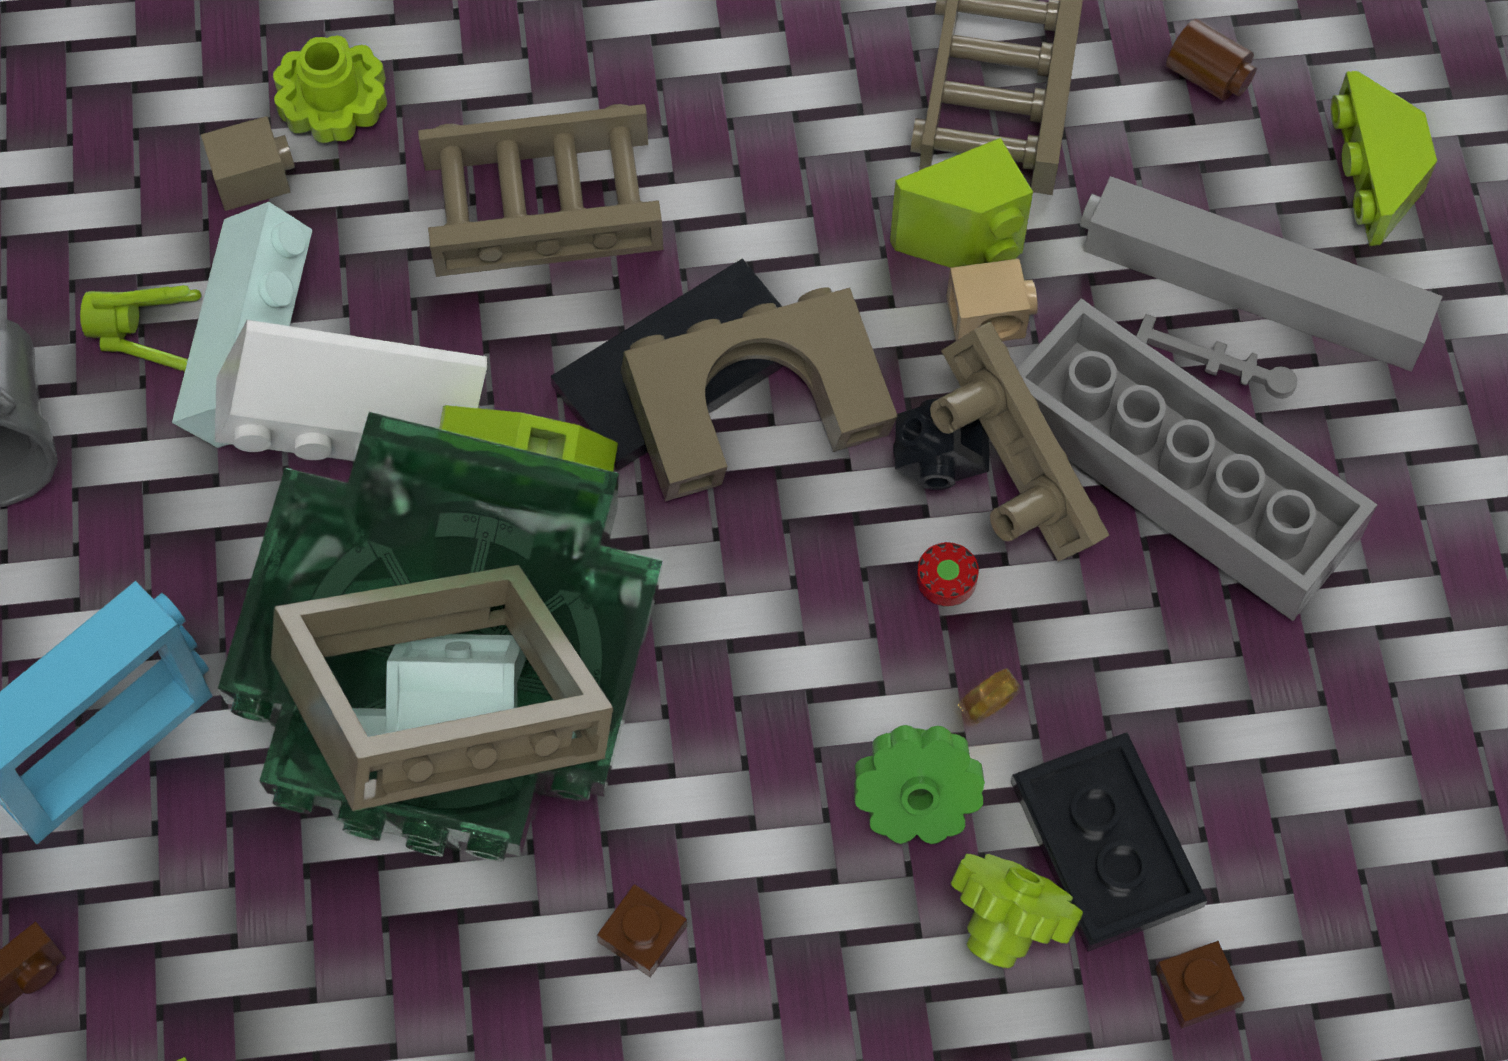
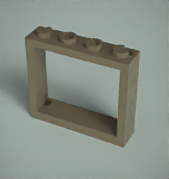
M519 565L275 606L271 659L352 811L605 759L613 707ZM505 605L504 609L490 611V607ZM506 625L554 701L368 737L324 657ZM573 731L578 738L572 739ZM377 771V779L369 780L370 772Z

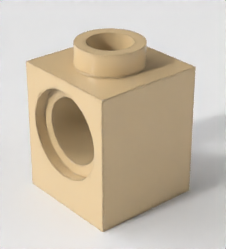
M1020 259L950 268L947 302L956 341L990 321L1001 341L1026 337L1029 315L1037 314L1038 304L1033 280L1024 281Z

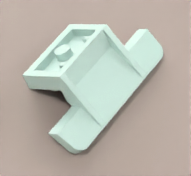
M449 634L395 644L387 660L386 709H352L367 736L370 737L517 708V682L526 656L512 635ZM574 731L572 734V739L576 738V734L574 733Z

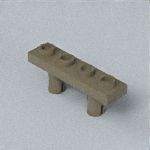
M991 321L941 350L961 387L931 404V417L935 425L943 433L949 434L979 419L1020 492L1019 495L991 512L990 522L995 533L1004 541H1012L1038 526L1058 562L1108 537L1109 533L1101 521L1095 505L1086 494L1069 463L1066 453L1056 440L1039 409L1036 399L1030 393L1011 359L1006 345L1001 341Z

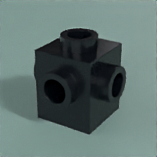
M939 398L926 400L920 404V407L897 414L895 442L893 445L895 469L918 481L922 487L931 490L948 489L955 485V481L989 472V437L980 420L977 419L952 433H943L935 425L930 411L931 404Z

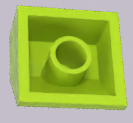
M998 138L895 180L890 243L895 251L949 268L1013 260L1023 253L1033 191L1002 139Z

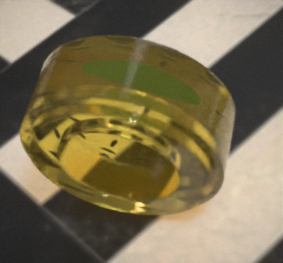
M1006 668L976 686L958 703V706L971 723L978 724L1009 704L1020 693L1021 685L1010 670Z

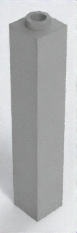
M1111 176L1101 197L1094 194L1090 196L1080 222V227L1088 229L1084 248L1086 253L1411 372L1425 344L1442 296Z

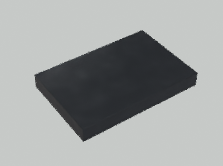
M1128 732L1012 775L1011 784L1058 887L1069 893L1073 898L1071 903L1083 911V915L1076 928L1087 952L1205 907L1208 900Z

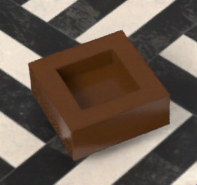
M634 884L597 934V940L602 946L651 978L687 928V919Z
M1219 941L1158 962L1155 970L1181 1029L1240 1008L1245 1001Z

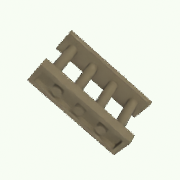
M936 0L935 15L944 16L927 117L926 119L915 118L910 152L921 153L919 170L932 165L934 150L964 153L1001 138L1014 161L1022 162L1024 169L1033 170L1031 183L1033 193L1053 195L1083 0H1049V2L1036 0ZM958 12L1045 24L1044 30L1055 32L1053 43L1042 42V47L954 34ZM950 57L1038 70V76L1048 77L1046 89L1035 88L1034 93L946 81ZM942 103L1031 116L1030 122L1041 123L1039 136L1028 134L1027 140L938 127Z
M615 104L598 110L468 125L443 124L433 129L418 130L425 171L441 169L447 224L444 226L428 227L430 250L436 277L664 250L659 200L640 201L633 147L649 145L645 104L632 106ZM611 150L618 204L586 209L583 206L577 153ZM554 156L561 211L527 215L520 160ZM498 163L504 217L502 219L470 222L464 166Z

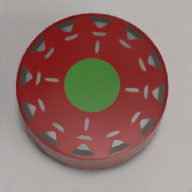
M944 542L931 546L923 553L919 560L917 570L919 590L925 598L940 606H955L965 602L974 593L979 574L977 560L967 548L956 543Z

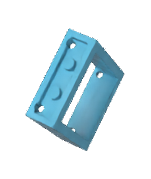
M136 581L0 691V805L36 844L42 841L213 697L203 677L209 671V668L194 650L198 647L197 643L182 626L186 622L185 618L166 595L161 593L153 599ZM158 651L161 657L159 662L23 775H18L15 770L16 767Z

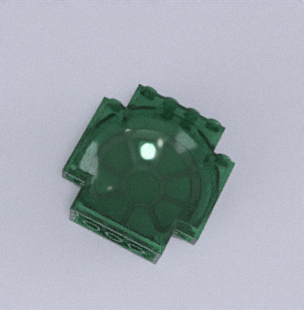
M373 412L368 413L348 483L285 468L217 688L224 701L232 704L231 712L252 721L269 722L271 726L275 727L259 780L266 793L274 795L272 804L303 814H311L313 805L331 809L336 821L344 823L342 831L359 838L380 841L382 832L404 837L407 839L405 845L407 848L432 856H443L445 848L461 851L462 844L465 842L467 843L465 850L467 853L479 858L503 862L506 853L517 856L522 855L531 821L536 819L542 795L576 801H588L590 793L604 797L621 730L632 701L637 669L661 580L663 563L662 560L608 547L618 510L619 473ZM519 565L613 707L605 759L352 811L271 659L275 606ZM505 605L490 607V611L504 609ZM506 625L455 633L512 635ZM395 644L324 657L352 708L386 709L387 660ZM527 658L517 682V708L554 701ZM377 771L370 772L369 780L377 779Z

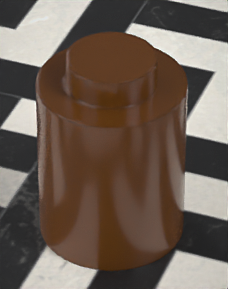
M1197 18L1191 20L1182 30L1172 46L1166 61V67L1222 101L1228 99L1232 93L1238 97L1241 96L1252 82L1257 68L1251 65L1254 56L1252 51Z

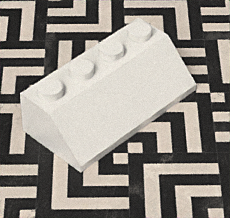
M246 320L216 377L215 442L233 444L239 450L246 452H260L269 449L295 453L299 458L306 460H321L328 457L354 461L357 465L365 468H380L387 465L413 469L415 473L423 476L450 474L452 470L432 466L442 409L445 405L478 408L487 370V357Z

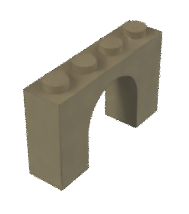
M828 287L818 288L802 295L798 302L779 308L774 303L761 304L746 311L742 315L743 318L722 324L719 319L705 320L691 326L686 331L687 334L666 340L662 335L648 336L633 343L630 346V350L624 351L621 374L665 502L722 485L728 466L707 409L705 389L719 371L738 361L747 359L771 360L790 368L798 374L807 384L814 397L833 452L889 435L898 416L850 287L832 292L831 288Z

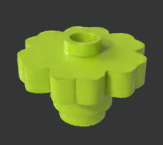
M336 35L328 38L315 37L310 39L304 45L301 52L291 51L286 53L282 58L281 65L273 73L277 89L274 102L279 117L287 123L288 128L293 133L300 134L311 130L314 139L320 143L334 140H350L355 134L356 125L361 127L373 126L377 123L380 113L387 105V97L383 86L386 77L382 62L374 56L372 50L367 45H356L349 48L348 42L342 36Z
M966 854L951 881V885L962 893L960 900L968 907L974 909V913L967 926L968 932L971 934L966 943L968 949L980 959L998 967L1012 968L1017 958L1026 956L1033 940L1048 944L1051 939L1060 943H1069L1083 915V911L1071 903L1073 900L1072 896L1059 888L1050 879L1037 875L1016 862L991 854L985 855L984 859L973 854Z

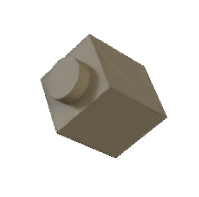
M267 116L201 134L225 211L290 193L285 170L295 168L286 136L282 135L274 138Z

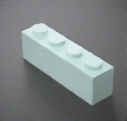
M270 202L228 217L223 221L172 420L173 424L217 448L229 444L215 442L216 377L246 320L290 326L312 234L311 228Z

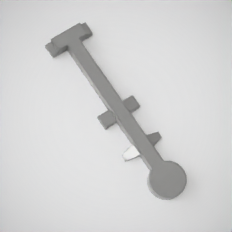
M1145 314L1136 337L1146 344L1206 364V373L1216 376L1218 369L1241 377L1240 384L1247 385L1251 380L1265 385L1266 391L1275 398H1288L1294 393L1297 386V377L1291 369L1275 367L1272 370L1257 366L1258 354L1252 353L1245 362L1224 354L1228 344L1216 341L1214 349L1211 350L1154 330L1153 327L1157 317Z

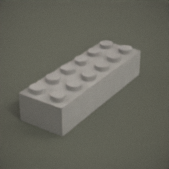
M1080 299L1017 368L1069 461L1292 621H1294L1361 539L1377 507V504L1083 299Z

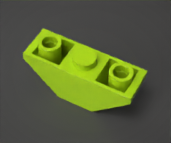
M1348 71L1345 74L1339 95L1332 97L1331 119L1335 129H1342L1345 142L1342 148L1343 170L1347 177L1353 176L1356 188L1353 199L1355 220L1358 225L1365 226L1369 246H1376L1383 243L1424 193L1437 163V158L1425 112L1361 72Z
M445 405L442 409L432 466L608 502L618 443L580 425L531 414Z

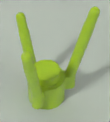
M186 285L127 292L88 291L84 294L81 303L80 321L82 331L87 338H100L101 351L122 352L185 372L188 359L125 340L124 337L127 333L136 332L139 323V307L197 301L202 297V294L197 289L190 290Z

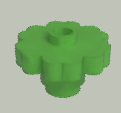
M908 725L899 726L892 730L891 733L877 736L872 743L873 756L862 758L855 765L854 795L856 806L860 810L869 812L870 827L875 833L887 835L895 843H906L916 835L926 843H939L947 838V836L961 833L965 828L964 814L976 812L983 805L982 791L985 781L982 764L970 758L968 742L964 737L951 734L943 726H932L927 730L913 728Z

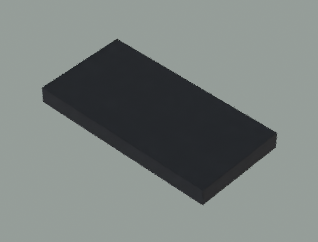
M742 258L551 375L552 387L583 427L618 443L614 464L618 471L648 452L621 374L624 351L630 350V346L633 343L648 336L662 335L666 340L687 334L686 331L691 326L705 320L719 319L722 324L743 318L742 315L746 311L761 304L774 303L777 308L782 307V305ZM747 359L725 367L712 378L705 389L708 412L711 413L778 371L784 365L765 359Z

